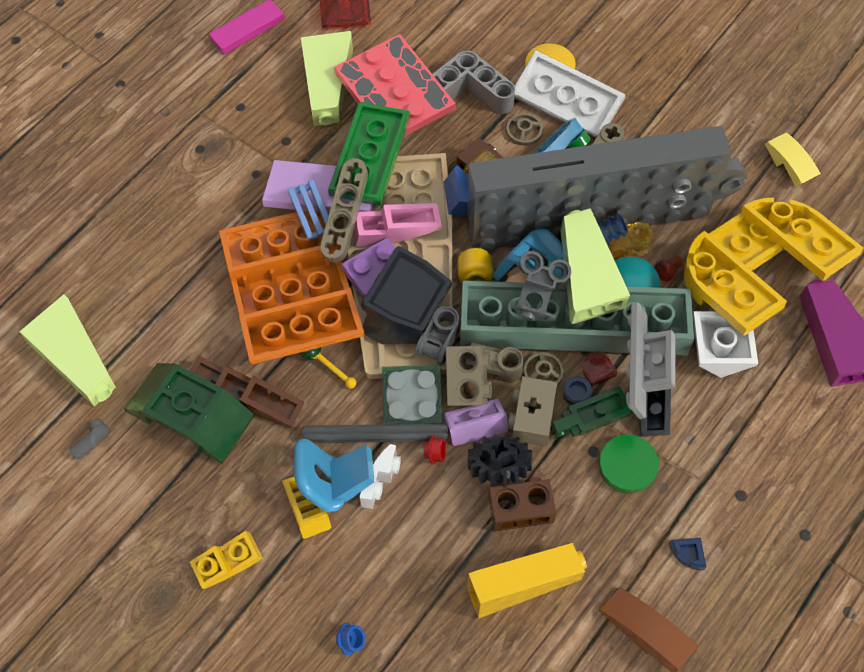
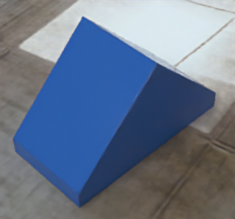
M458 165L444 181L448 214L467 217L469 175Z

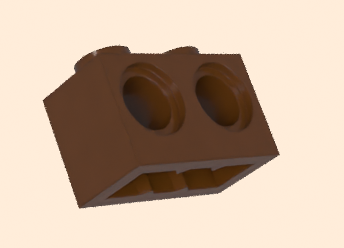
M532 477L524 480V483L512 484L508 481L507 487H503L501 482L497 483L494 487H489L488 499L494 532L554 523L556 509L550 479L541 480L539 477ZM539 496L543 499L544 503L534 505L528 498ZM502 500H509L514 504V507L506 510L501 508L498 503Z

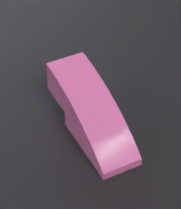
M437 203L383 205L382 211L358 212L353 230L355 247L373 246L387 237L392 243L441 229L442 225Z

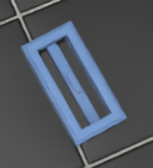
M314 180L308 181V184L305 185L303 183L299 184L296 188H288V194L308 241L323 236L325 228L322 229L307 191H311L325 227L329 216ZM301 193L316 232H311L296 196L297 194Z

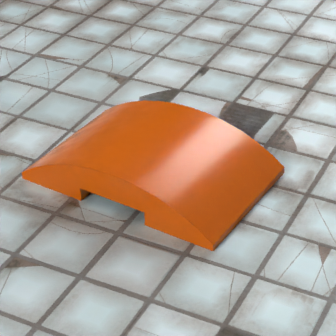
M303 211L311 232H316L309 212ZM296 212L219 231L250 365L365 336L351 288H349L346 275L341 269L342 261L331 263L324 258L320 249L323 236L310 241L307 240ZM315 212L322 229H324L325 224L320 212ZM336 239L334 246L328 247L331 254L338 250Z

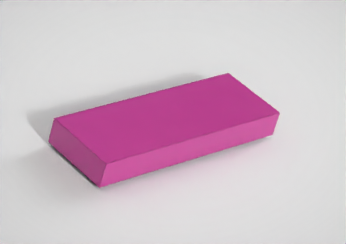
M267 0L209 33V37L224 55L285 20V16L272 0Z

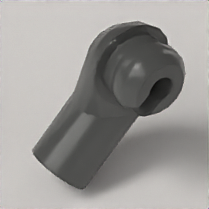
M93 420L89 424L90 432L70 447L74 457L77 459L82 458L107 437L109 428L108 425L104 424L103 420Z

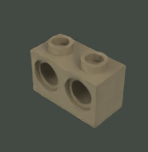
M486 346L446 347L447 405L488 404V399L492 397L491 381H487V369L491 368V354L486 352ZM469 352L476 359L475 366L472 369H468L463 363L464 356ZM468 382H472L477 389L476 395L473 398L467 397L464 392V387Z

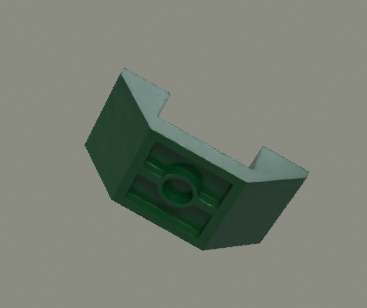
M157 363L124 409L125 412L147 424H150L153 420L194 442L199 452L221 464L224 463L254 418V414L225 389L175 363Z

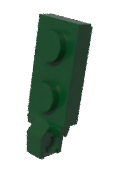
M618 386L568 406V409L561 414L563 418L552 422L551 431L555 438L568 435L569 433L573 437L581 436L632 415L633 411L628 408L626 396L621 387Z

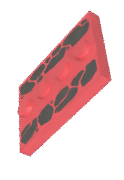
M401 34L334 67L336 76L357 103L364 102L410 111V119L404 137L456 109V103Z

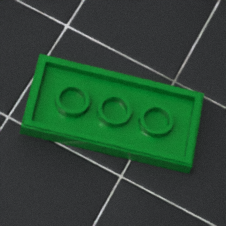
M358 102L328 188L329 196L334 197L344 163L352 158H357L365 163L368 171V179L361 202L378 206L382 205L408 126L410 111ZM355 168L354 172H350L352 177L351 184L355 185V175L360 173L359 168ZM346 192L341 198L354 201L356 195L353 192Z

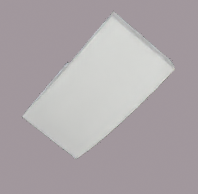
M390 444L372 465L374 483L361 491V507L373 509L375 499H381L383 482L391 483L393 474H398L401 456H397L396 445Z

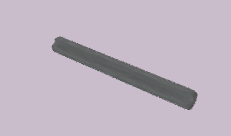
M446 424L305 425L302 429V438L309 439L313 443L429 441L432 435H435V438H444L445 441L448 439V427Z

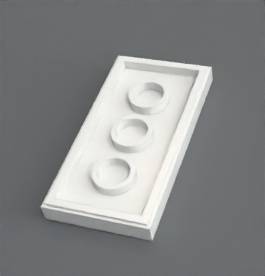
M536 50L515 84V99L562 123L576 118L583 130L594 139L597 138L604 125L611 123L625 99L624 93Z

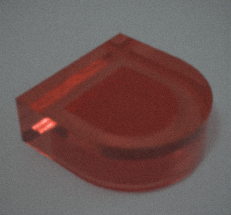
M601 353L590 354L586 357L583 364V374L591 386H595L617 375L611 360Z

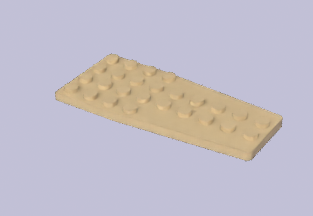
M446 153L397 156L382 205H373L372 211H382L383 205L437 203L442 225L441 229L392 244L395 248L401 246L428 261L452 281V214H448L444 181L448 177ZM343 217L345 228L348 225L349 220ZM352 234L347 252L348 260L371 246L355 247ZM352 284L354 301L363 326L367 315L361 308L363 298ZM452 286L440 307H452ZM443 321L440 325L449 327L452 325V322ZM367 336L360 337L365 375L368 379L389 378L393 372L411 369L430 371L433 375L447 374L446 361L443 365H440L436 359L424 354L420 356L415 354L417 344H380Z

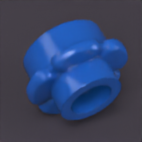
M350 623L341 625L340 631L336 635V643L341 648L342 653L352 655L353 652L360 651L365 644L363 629L358 625H350Z

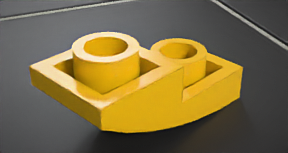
M244 531L221 547L213 546L190 561V564L202 589H206L240 573L262 560L263 557L251 533Z

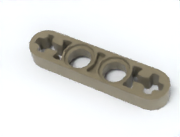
M357 158L346 161L342 167L321 241V252L324 258L331 263H338L347 255L368 179L365 163ZM355 168H359L360 173L355 175V185L351 184L352 177L350 172H354ZM346 192H353L356 198L352 203L345 204L341 201V196ZM337 218H347L349 220L348 225L344 229L335 228L334 222ZM335 235L338 236L337 245L340 250H335L334 254H331L328 247L334 246Z

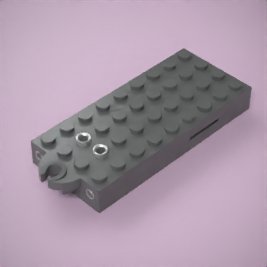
M723 126L469 163L467 228L472 248H481L486 251L506 246L516 247L535 229H547L557 238H561L564 216L574 210L583 211L590 208L597 224L598 221L603 220L605 222L607 217L614 218V214L619 213L623 217L627 228L635 226L648 227L661 222L674 223L687 218L700 219L709 215L715 200L726 198L739 191L745 185L743 180L747 179V175L739 158H730L732 153Z

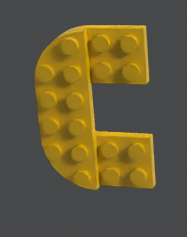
M763 198L745 204L740 214L709 234L703 231L695 238L686 259L684 280L687 289H691V296L700 306L706 302L745 336L784 309L787 303L782 296L752 272L754 269L785 249L824 281L860 256L863 247L821 213L808 205L790 199L787 204L785 202H774V198Z

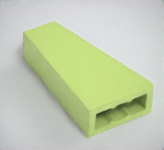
M351 31L301 37L313 124L318 126L339 123L346 88L336 76L334 67L352 58Z
M591 208L583 211L574 210L568 213L563 219L561 238L563 258L571 267V276L566 280L571 324L626 308L630 294Z
M64 294L20 331L26 342L94 407L99 402L105 401L116 388L75 309Z

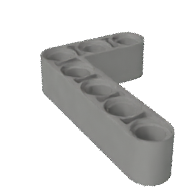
M472 51L460 52L432 74L452 100L468 89L499 114H507L514 107V84Z

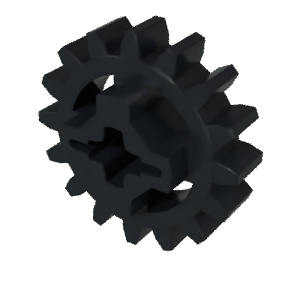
M493 434V439L490 440L484 436L482 437V443L474 442L473 449L468 450V470H471L473 478L479 477V483L482 484L487 480L490 481L491 487H494L499 482H501L503 487H507L508 481L518 484V477L526 479L527 471H532V450H528L527 442L520 444L519 437L513 440L509 439V434H506L504 437H498L497 434Z

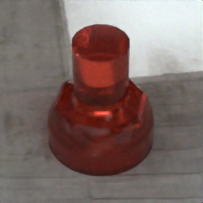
M675 256L671 260H660L657 262L654 268L659 275V279L664 282H669L673 279L677 272L676 269L683 264V260L680 256Z

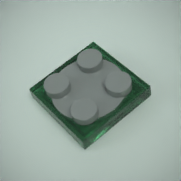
M440 365L382 367L384 424H442Z

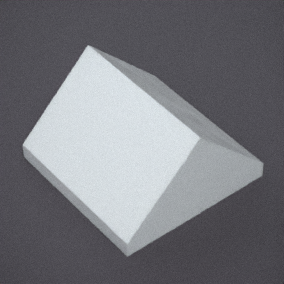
M716 311L693 312L698 364L700 367L722 378L758 365L754 330L743 336Z

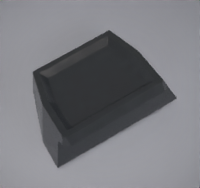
M397 246L392 251L361 302V308L367 314L362 326L364 335L380 344H417L432 319L434 312L440 307L450 290L452 281L428 261L401 246Z

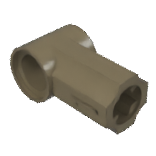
M471 343L470 346H485V345H481V344H477V343ZM486 346V352L491 354V368L487 369V373L498 375L505 382L512 383L518 381L523 374L522 353L514 347H507L502 350ZM469 352L467 353L465 366L472 369L475 366L476 359ZM508 362H513L516 364V366L508 368L505 367L504 364Z

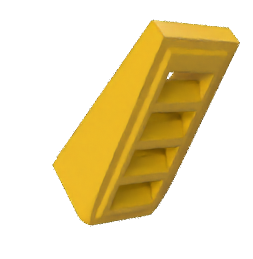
M295 477L282 480L302 537L306 539L330 530L331 524L328 514L317 507L303 514L300 513L314 508L316 505L308 499L296 502L305 497L300 491L293 493L292 490L298 489Z

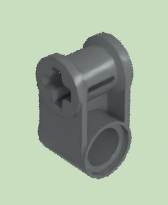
M443 306L434 312L426 330L422 333L417 343L415 354L419 356L424 354L436 359L440 365L445 363L446 347H452L459 333V315L454 308ZM443 321H450L453 323L449 327H444L440 325V323Z

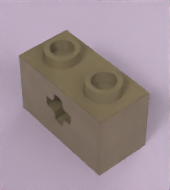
M522 376L521 387L515 386L512 403L518 404L516 413L510 412L507 429L513 430L512 440L519 437L522 443L527 442L528 444L547 446L557 382ZM529 408L535 409L534 414L528 413Z

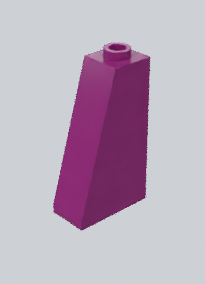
M814 280L808 283L799 298L830 387L864 382V320L834 280Z

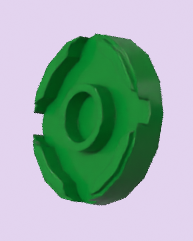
M627 434L617 436L605 444L600 454V473L604 481L611 488L621 493L641 492L653 483L659 471V458L651 444L639 436Z

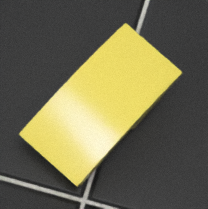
M784 133L765 143L776 166L784 164L795 187L821 174L804 148L788 133Z

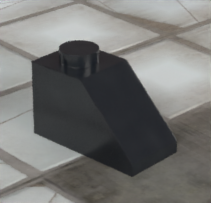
M671 389L646 392V418H638L640 436L670 435Z

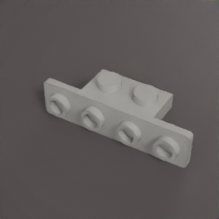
M638 302L632 303L631 314L628 315V324L631 330V339L627 341V348L630 354V365L627 366L630 392L626 393V403L628 408L639 419L646 418V392L675 388V334L672 330L647 334V314Z

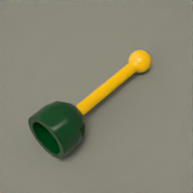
M321 347L298 353L307 360L319 359L345 381L347 388L352 389L356 386L354 378L347 377L321 355Z

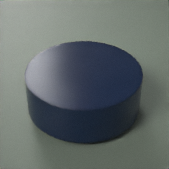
M571 377L564 384L563 398L569 405L591 398L592 386L583 377Z

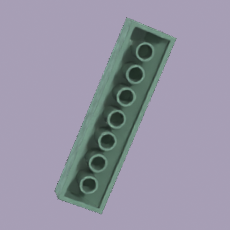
M463 281L460 346H470L471 343H477L494 348L514 347L516 349L629 353L627 341L631 339V330L628 324V315L631 314V307L634 302H638L647 314V334L667 330L673 331L675 334V355H688L694 341L691 289L627 287L630 297L626 308L571 324L566 284L556 285L555 289L551 292L546 312L555 315V320L541 322L521 318L513 310V307L519 302L524 283ZM537 293L528 294L526 305L534 309L540 308L542 305L541 296Z

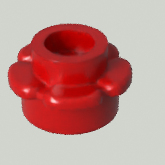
M432 435L431 439L424 443V457L429 459L431 464L444 462L446 458L445 439L435 438V435Z

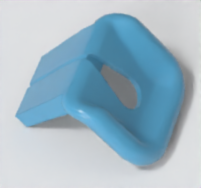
M547 229L531 231L503 259L494 272L493 277L499 281L515 264L519 267L520 258L530 248L542 254L547 259L548 266L554 260H564L562 242ZM526 260L525 266L528 269H534L535 263L532 260ZM554 268L553 275L557 278L562 277V270Z
M299 439L294 445V477L296 485L306 499L324 512L338 511L345 502L374 483L372 449L367 445L338 458L327 454L309 439ZM315 465L331 480V484L318 477L315 472Z

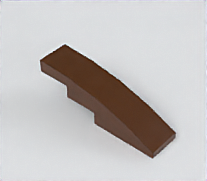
M199 355L190 369V372L225 389L254 415L288 428H292L305 403L254 375L250 378L227 365L223 368Z

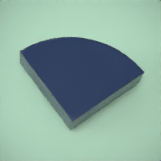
M701 538L670 540V549L681 564L694 570H705L707 568Z

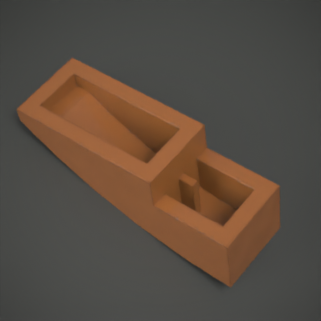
M621 587L599 610L647 655L651 653L670 672H678L699 647L698 644L664 616Z

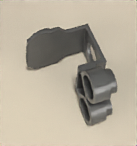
M528 251L519 260V269L527 277L523 284L519 302L513 307V310L516 311L515 314H518L519 317L527 320L553 321L556 316L546 312L551 292L555 289L556 284H562L569 279L571 267L568 262L562 259L554 260L548 267L543 266V258L538 252ZM532 260L535 263V268L528 269L525 266V261ZM553 269H561L563 273L562 277H555L553 275ZM537 293L541 296L542 305L540 308L534 309L526 305L528 294Z

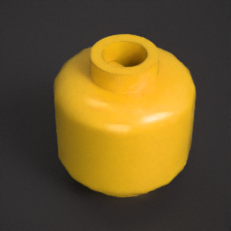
M470 248L463 251L457 259L459 281L462 284L463 281L491 282L494 274L491 255L481 248Z

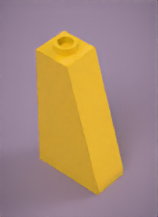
M573 543L468 573L467 591L479 619L580 581L583 578L584 569L587 568L582 552L580 550L576 551Z

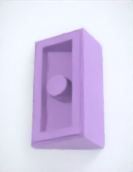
M499 399L488 401V404L472 405L443 413L453 446L481 440L484 436L488 438L492 437L493 434L499 435L508 432L507 415Z

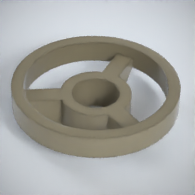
M519 113L512 116L506 127L509 139L523 146L536 143L540 139L543 130L541 121L529 113ZM511 123L517 126V132L521 135L520 140L510 133L509 127ZM527 125L529 128L523 129L520 126ZM539 127V134L535 138L524 140L525 135H529L533 128Z
M540 352L531 355L526 360L523 369L524 377H528L526 371L528 364L532 360L539 358L540 361L536 364L535 372L530 378L547 379L553 377L557 379V386L560 384L564 370L561 361L556 356ZM544 357L553 360L558 365L560 374L553 370L552 364L546 361ZM545 366L549 371L542 373L539 371V368Z

